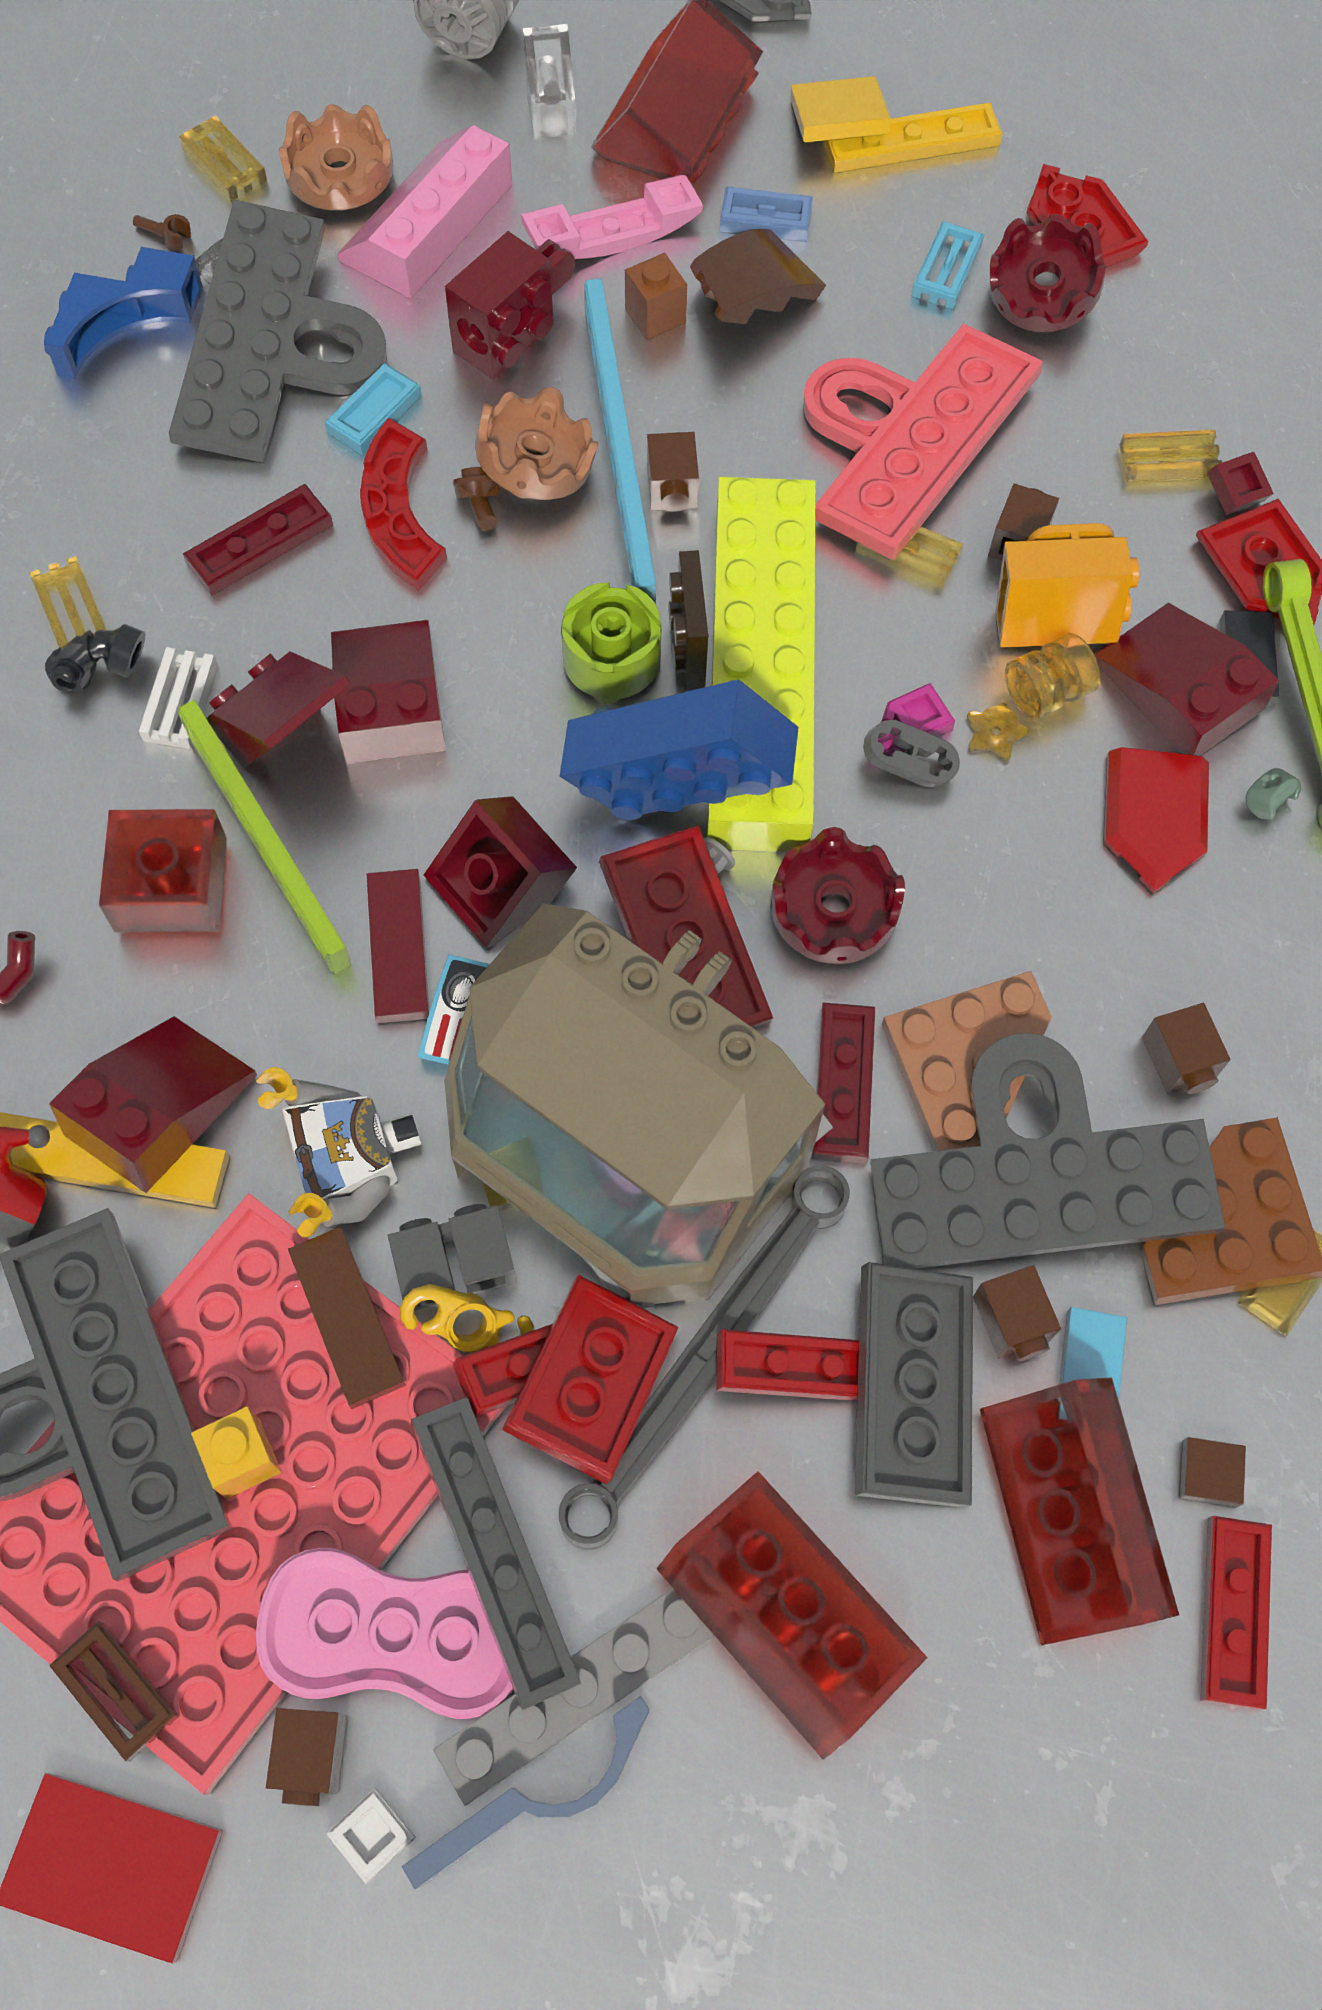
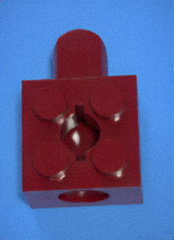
M509 231L503 234L444 286L452 351L492 380L506 368L513 367L521 355L537 340L544 339L552 326H554L552 295L572 277L575 268L574 256L564 248L561 249L558 244L550 239L544 242L538 249H534Z

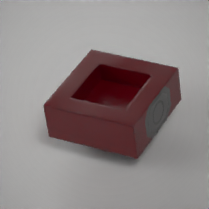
M1254 451L1219 463L1207 472L1226 515L1264 502L1274 494Z

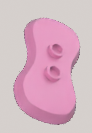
M317 1548L293 1555L277 1568L265 1589L256 1628V1646L260 1666L268 1679L280 1689L292 1695L308 1699H321L364 1689L388 1690L403 1694L440 1715L455 1719H469L485 1715L506 1701L514 1690L468 1570H457L426 1578L399 1577L385 1573L348 1552L334 1548Z

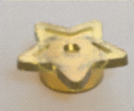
M1000 703L998 706L987 708L982 713L970 711L967 714V720L975 731L969 743V750L972 752L991 750L1003 761H1008L1011 758L1013 743L1026 738L1030 733L1029 728L1018 723L1016 715L1009 710L1006 703ZM998 729L1000 734L995 735L991 730Z

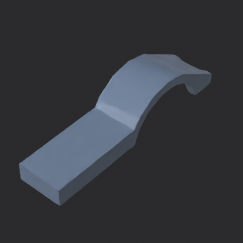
M641 1696L613 1715L617 1735L613 1760L602 1780L595 1788L578 1800L556 1805L533 1801L516 1788L509 1789L401 1866L413 1888L418 1889L427 1884L526 1812L536 1817H571L597 1805L618 1782L649 1714L650 1709Z

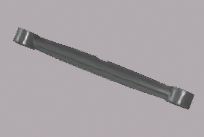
M824 1165L813 1166L806 1169L798 1177L792 1195L793 1209L746 1266L644 1405L612 1480L604 1484L595 1479L593 1483L577 1485L565 1494L559 1506V1522L565 1537L571 1543L581 1548L591 1549L604 1545L612 1538L618 1525L617 1504L669 1440L716 1377L717 1333L722 1329L748 1331L774 1295L816 1229L832 1226L842 1218L849 1201L850 1189L847 1180L838 1170ZM813 1181H824L831 1184L840 1195L839 1207L829 1213H817L810 1210L802 1200V1188ZM584 1495H595L602 1498L610 1512L609 1526L595 1536L586 1537L576 1532L573 1533L568 1524V1512L572 1505L571 1503Z

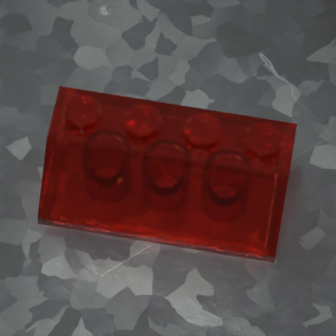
M1112 1377L1073 1380L980 1408L1041 1646L1179 1616ZM1060 1403L1063 1405L1067 1420L1059 1419Z

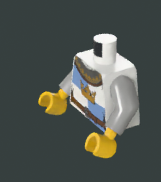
M278 1067L268 1068L256 1079L257 1083L269 1084L276 1091V1093L266 1091L257 1099L262 1108L273 1109L283 1100L289 1106L283 1108L282 1111L305 1193L296 1199L288 1213L289 1215L304 1213L309 1216L298 1227V1234L302 1237H310L315 1233L320 1224L325 1227H332L365 1220L388 1194L389 1186L398 1181L390 1154L421 1145L412 1113L381 1123L372 1097L361 1096L356 1091L298 1079L292 1080L285 1070Z

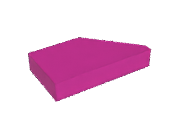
M931 683L887 702L882 722L887 720L900 721L937 737L952 731L955 725V719ZM891 733L882 739H878V742L884 745L883 754L888 756L894 751L906 752L907 750L893 744L894 735Z

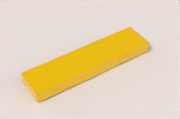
M989 102L891 118L890 133L824 140L823 143L833 173L996 147L1000 146L1002 132Z

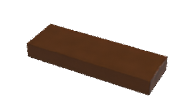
M342 1227L288 1248L349 1407L354 1409L406 1386Z

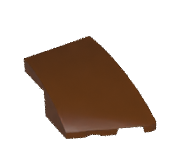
M771 229L748 230L731 236L703 252L690 265L695 278L701 283L704 295L718 302L714 314L721 322L746 324L755 309L782 312L791 297L817 300L826 287V284Z

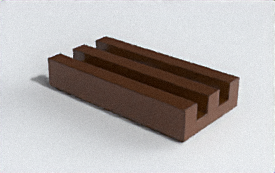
M98 1621L49 1665L126 1762H131L140 1754L139 1750L147 1743L154 1741L166 1725H171L179 1717L177 1712L103 1622ZM95 1642L101 1645L156 1713V1716L150 1721L90 1647ZM78 1658L138 1731L131 1739L127 1737L71 1667V1664Z

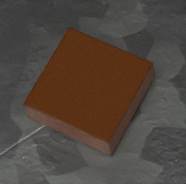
M1192 1437L1185 1438L1182 1443L1180 1498L1233 1507L1243 1505L1246 1446Z

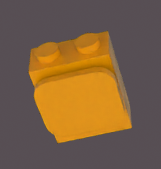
M1088 523L1048 525L1035 530L1027 541L1005 542L995 609L1000 647L1118 643L1122 622H1129L1131 617L1130 588H1137L1139 582L1137 557H1130L1127 537H1115L1113 530L1105 524Z

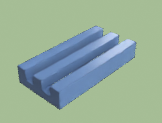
M726 187L720 218V232L739 234L754 229H771L780 239L807 242L813 197Z

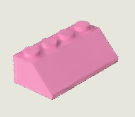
M474 125L440 141L337 254L338 261L411 299L512 186L510 144Z

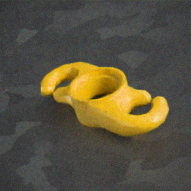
M434 1284L413 1288L404 1297L400 1307V1319L405 1328L414 1330L418 1326V1320L414 1313L416 1305L425 1300L434 1301L438 1308L437 1313L431 1320L422 1323L421 1330L427 1335H440L447 1339L454 1348L463 1352H475L500 1343V1329L512 1323L515 1318L512 1311L497 1310L489 1306L479 1295L462 1293ZM473 1309L483 1314L482 1324L474 1333L460 1335L453 1331L454 1321L463 1311ZM521 1315L517 1319L521 1335L534 1330V1325L529 1316Z

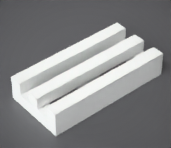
M166 647L139 729L143 742L192 750L193 743L186 734L183 724L179 734L173 733L179 715V707L183 706L185 693L193 670L199 672L189 702L195 699L202 712H204L218 667L213 654L204 653L203 658L196 656L194 651L185 650L184 655L177 653L176 648ZM179 668L160 730H157L176 670Z

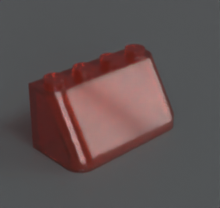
M688 0L662 29L645 53L591 148L606 161L660 179L685 175L694 184L709 164V161L704 158L707 152L710 154L718 146L726 133L721 128L723 123L727 124L741 107L742 101L738 98L739 94H744L757 78L759 72L754 67L761 57L763 50L709 0Z

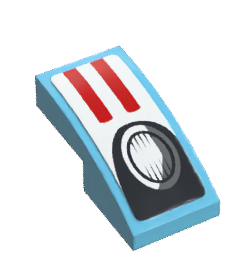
M448 955L430 1008L418 1058L449 1065L470 995L469 987L490 964Z

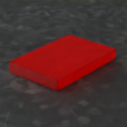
M578 1274L563 1301L502 1430L607 1484L613 1478L679 1327Z
M45 1773L1 1884L0 1906L171 1964L176 1963L223 1830L51 1773Z

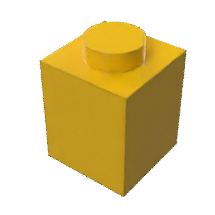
M248 1406L191 1432L212 1488L226 1499L282 1473L261 1420Z

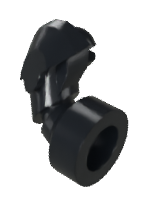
M123 624L115 630H98L95 632V635H93L91 630H88L82 636L74 637L64 647L58 648L51 653L45 663L46 674L52 685L60 691L72 693L85 691L90 683L91 676L96 671L97 662L100 658H103L108 671L130 678L136 669L143 651L145 631L127 624Z

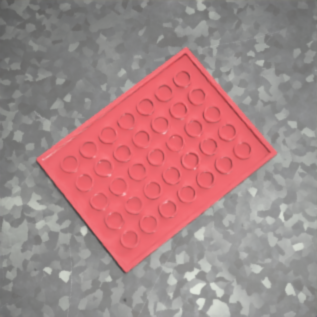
M249 1193L151 1306L150 1312L195 1430L248 1406L261 1420L282 1473L228 1499L220 1494L233 1529L119 1582L112 1579L75 1472L21 1497L0 1501V1622L49 1664L57 1659L98 1621L103 1622L179 1715L171 1725H166L159 1732L160 1735L154 1741L147 1743L145 1746L203 1795H208L287 1693L268 1679L260 1666L257 1654V1620L260 1604L271 1577L277 1568L291 1556L317 1548H334L348 1552L381 1570L438 1496L413 1431L411 1419L465 1398L453 1368L455 1359L464 1355L437 1335L424 1334L421 1330L422 1324L419 1321L418 1326L414 1330L406 1329L400 1319V1307L364 1281L406 1386L351 1409L288 1252V1248L310 1239L300 1236L296 1228ZM506 1406L476 1417L483 1436ZM55 1420L27 1453L35 1452L46 1444L53 1433ZM95 1642L90 1647L150 1721L156 1716V1713L101 1645ZM79 1658L74 1661L71 1667L111 1717L132 1735H135L138 1732L83 1662Z

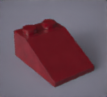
M1170 603L1165 604L1119 637L1118 643L1108 644L1095 653L1092 658L1096 665L1180 754L1201 756L1265 710L1279 682L1278 678L1244 644Z
M421 620L331 632L332 670L345 675L351 683L334 697L338 735L346 764L446 751L429 621Z
M291 651L278 661L270 653L248 671L253 681L240 691L231 684L209 702L215 711L206 719L220 741L241 766L245 768L282 741L351 683L345 675Z
M173 1016L89 1063L49 1105L65 1137L147 1193L255 1079L257 1074L256 1070Z

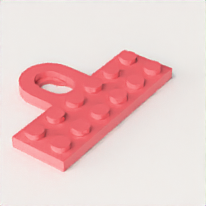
M963 323L916 382L874 362L860 358L836 359L817 368L808 378L804 389L805 417L811 427L819 434L857 454L815 504V520L894 561L1040 376L1043 361ZM843 389H856L881 400L889 406L891 412L882 419L865 421L851 414L847 404L840 401L837 394Z

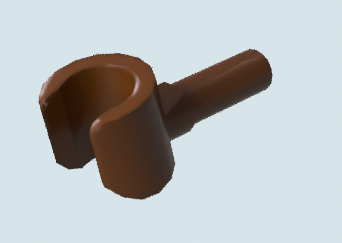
M179 214L168 216L163 223L139 215H135L133 218V225L135 227L164 237L165 245L173 252H178L183 248L180 235L186 238L191 237L188 219Z

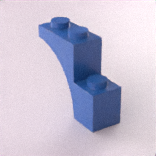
M141 247L134 265H130L127 269L126 281L74 273L67 291H63L60 295L59 311L53 326L47 328L44 336L45 352L50 355L57 375L76 379L79 370L96 349L109 339L129 329L158 322L191 323L203 291L194 255Z

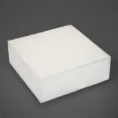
M373 1788L326 1833L365 1884L369 1883L416 1838L377 1788Z

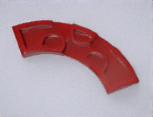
M388 418L376 433L364 458V470L360 488L361 507L366 529L381 558L404 582L419 591L447 559L446 548L431 538L420 526L409 503V488L412 475L418 462L428 450L426 439Z

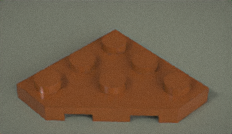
M1278 1117L1224 1126L1209 1147L1225 1229L1222 1232L1146 1241L1141 1252L1155 1305L1322 1278V1255Z

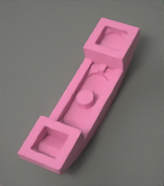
M686 174L646 183L644 197L571 216H569L564 205L560 204L521 214V222L535 249H538L544 242L550 239L558 244L561 249L564 248L570 252L575 259L594 258L621 253L664 237L702 213L703 204Z

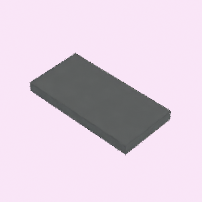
M868 1262L861 1266L855 1496L959 1508L972 1506L973 1277Z

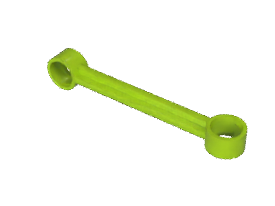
M1302 559L1271 562L1266 566L1263 575L1264 599L1269 610L1279 614L1322 774V653L1308 606L1311 597V576L1307 564ZM1321 803V805H1320V807H1319V810H1318V821H1319V824H1320L1321 828H1322V803Z

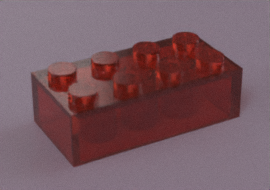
M759 1471L681 1538L656 1568L823 1760L846 1743L928 1658Z

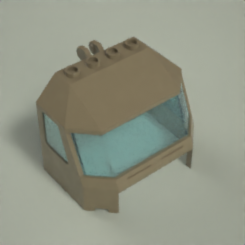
M543 903L469 987L470 995L444 1079L451 1156L457 1178L467 1169L630 1293V1302L642 1308L654 1307V1304L685 1300V1303L709 1300L792 1193L801 1173L808 1169L825 1103L778 1045L708 997L727 972L732 961L729 957L718 951L717 954L708 960L694 984L691 985L678 974L699 950L702 939L688 930L676 942L662 964L590 912Z

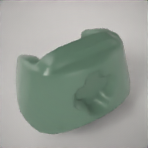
M1273 768L1263 774L1249 788L1245 796L1247 807L1258 818L1273 820L1276 810L1288 798L1298 799L1301 783L1298 778L1283 769Z

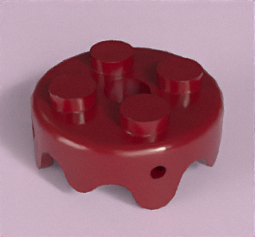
M1052 214L1046 221L1035 226L1026 225L1022 218L1013 220L1006 228L999 247L990 259V292L993 303L1000 314L1011 324L1023 330L1037 333L1056 332L1067 329L1084 319L1095 307L1104 287L1106 266L1102 256L1098 230L1091 223H1087L1084 227L1076 226L1059 214ZM1044 272L1053 273L1059 278L1051 286L1039 285L1034 279Z
M830 827L822 830L810 842L791 848L783 857L772 884L770 908L773 921L782 938L794 950L809 959L829 964L857 962L874 954L886 944L893 934L902 909L905 881L902 875H898L894 871L886 853L881 847L877 845L862 846L855 844L848 839L843 829ZM837 893L848 900L850 907L843 912H831L823 906L821 899L827 894Z

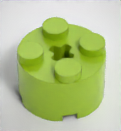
M610 582L590 585L580 590L569 600L561 625L562 653L565 671L576 687L594 696L595 700L599 703L613 704L619 699L639 693L653 681L660 670L662 631L660 612L655 602L637 587L626 584V589L610 587Z

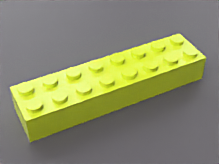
M719 477L711 686L739 679L799 727L792 785L770 789L768 793L763 795L743 794L728 797L722 803H708L707 837L718 841L727 850L788 852L793 847H798L811 841L814 814L816 480Z

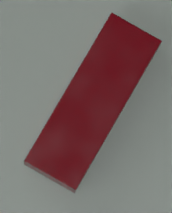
M303 484L184 552L183 556L186 564L209 594L213 596L333 526L332 517L308 486Z
M408 869L366 873L376 1022L379 1024L428 1019L429 998L419 870Z
M822 1002L816 1093L825 1103L823 1114L833 1128L815 1142L812 1159L867 1164L869 1158L875 1029L874 1006Z

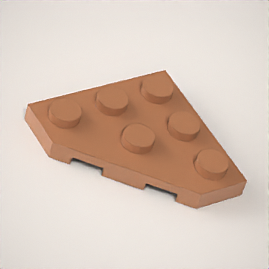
M1032 971L883 1018V1030L933 1152L979 1146L971 1100V1081L975 1066L985 1050L996 1041L1013 1034L1033 1033L1044 1036L1052 1016ZM1025 1076L1017 1077L1010 1085L1011 1097L1004 1108L1005 1118H1007Z

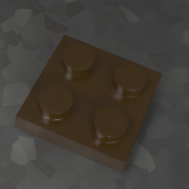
M699 550L679 551L678 572L669 573L671 601L668 602L670 631H674L675 643H673L675 673H684L685 691L687 692L704 688L706 685L709 635Z

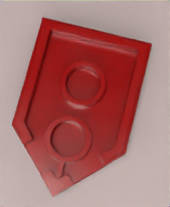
M1043 164L1026 212L1034 225L1046 221L1052 214L1062 215L1069 222L1079 227H1084L1087 223L1093 224L1099 232L1102 256L1106 268L1139 255L1147 247L1149 241L1104 180L1088 175L1085 176L1084 180L1060 174L1061 168Z
M1279 498L1197 531L1196 537L1245 609L1255 612L1273 613V617L1280 619L1278 612L1270 611L1264 599L1263 575L1265 568L1271 562L1294 559L1304 560L1311 576V597L1308 606L1313 624L1315 625L1322 595V559Z
M1126 747L1110 750L1107 754L1104 843L1117 857L1122 856L1141 875L1139 880L1153 894L1188 865H1192L1203 857L1208 851L1209 762L1204 757L1197 755Z

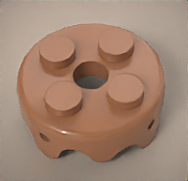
M330 104L326 106L323 115L313 122H308L306 117L299 111H294L289 115L286 124L285 140L282 147H279V154L286 183L293 194L301 201L315 208L343 211L371 202L388 186L393 173L390 139L385 137L379 118L371 106L363 105L357 114H351L337 105ZM338 161L347 163L339 168L330 167V164Z
M546 387L533 398L525 399L519 397L514 392H507L495 407L485 403L477 430L475 451L483 471L502 488L519 498L552 500L573 494L584 485L590 474L599 442L593 441L589 420L587 418L577 421L570 419L564 410V400L561 392L556 388ZM525 449L529 450L530 452H532V453H534V454H538V455L530 454V453L527 452Z

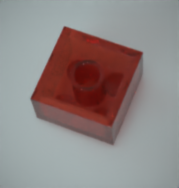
M215 809L109 810L99 907L114 932L220 931L227 837Z

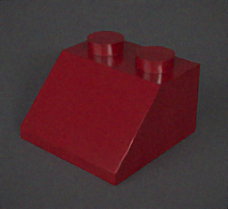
M514 796L475 800L423 876L480 942L488 948L494 946L527 922L543 903L551 904L575 872L577 866Z

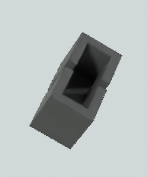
M485 1204L468 1205L456 1210L454 1217L448 1218L449 1222L438 1224V1222L432 1223V1220L429 1218H420L402 1224L399 1227V1232L387 1234L402 1300L413 1288L426 1284H434L455 1290L444 1244L450 1242L455 1244L467 1293L480 1294L517 1284L498 1206L487 1208ZM432 1300L421 1301L416 1305L414 1311L435 1306L436 1303Z

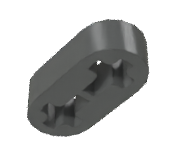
M896 720L883 721L868 731L864 738V753L871 764L918 785L929 788L941 786L954 778L959 770V755L952 744ZM891 733L894 735L893 744L907 750V752L894 751L886 756L883 754L884 745L878 742V739H882ZM935 752L938 753V763L944 766V770L942 769L932 775L929 773L930 764L916 758L917 755L928 757Z

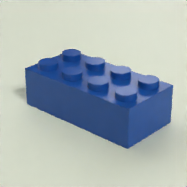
M737 679L568 720L559 777L578 788L583 796L592 798L610 809L615 817L625 820L639 819L642 814L657 811L676 812L682 810L683 806L703 802L710 804L722 803L728 797L743 794L763 795L768 793L770 789L792 785L799 727Z

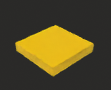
M876 76L791 85V102L803 142L890 133L891 117Z

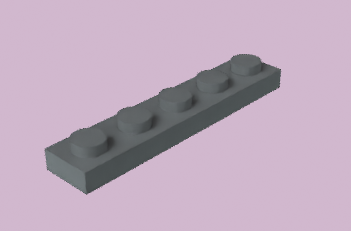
M465 1397L411 1419L413 1431L521 1710L523 1711L580 1685L581 1681L468 1398Z

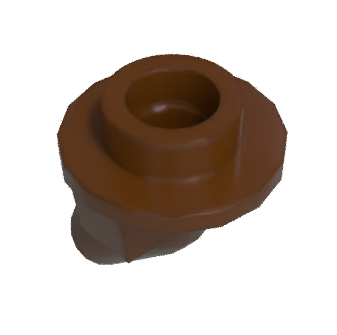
M482 467L461 469L462 478L453 480L457 499H469L472 512L481 530L488 531L493 529L497 524V519L488 498L499 495V485L483 471Z

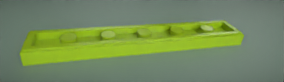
M194 699L179 707L180 711L178 713L186 734L329 970L337 974L351 966L346 946Z

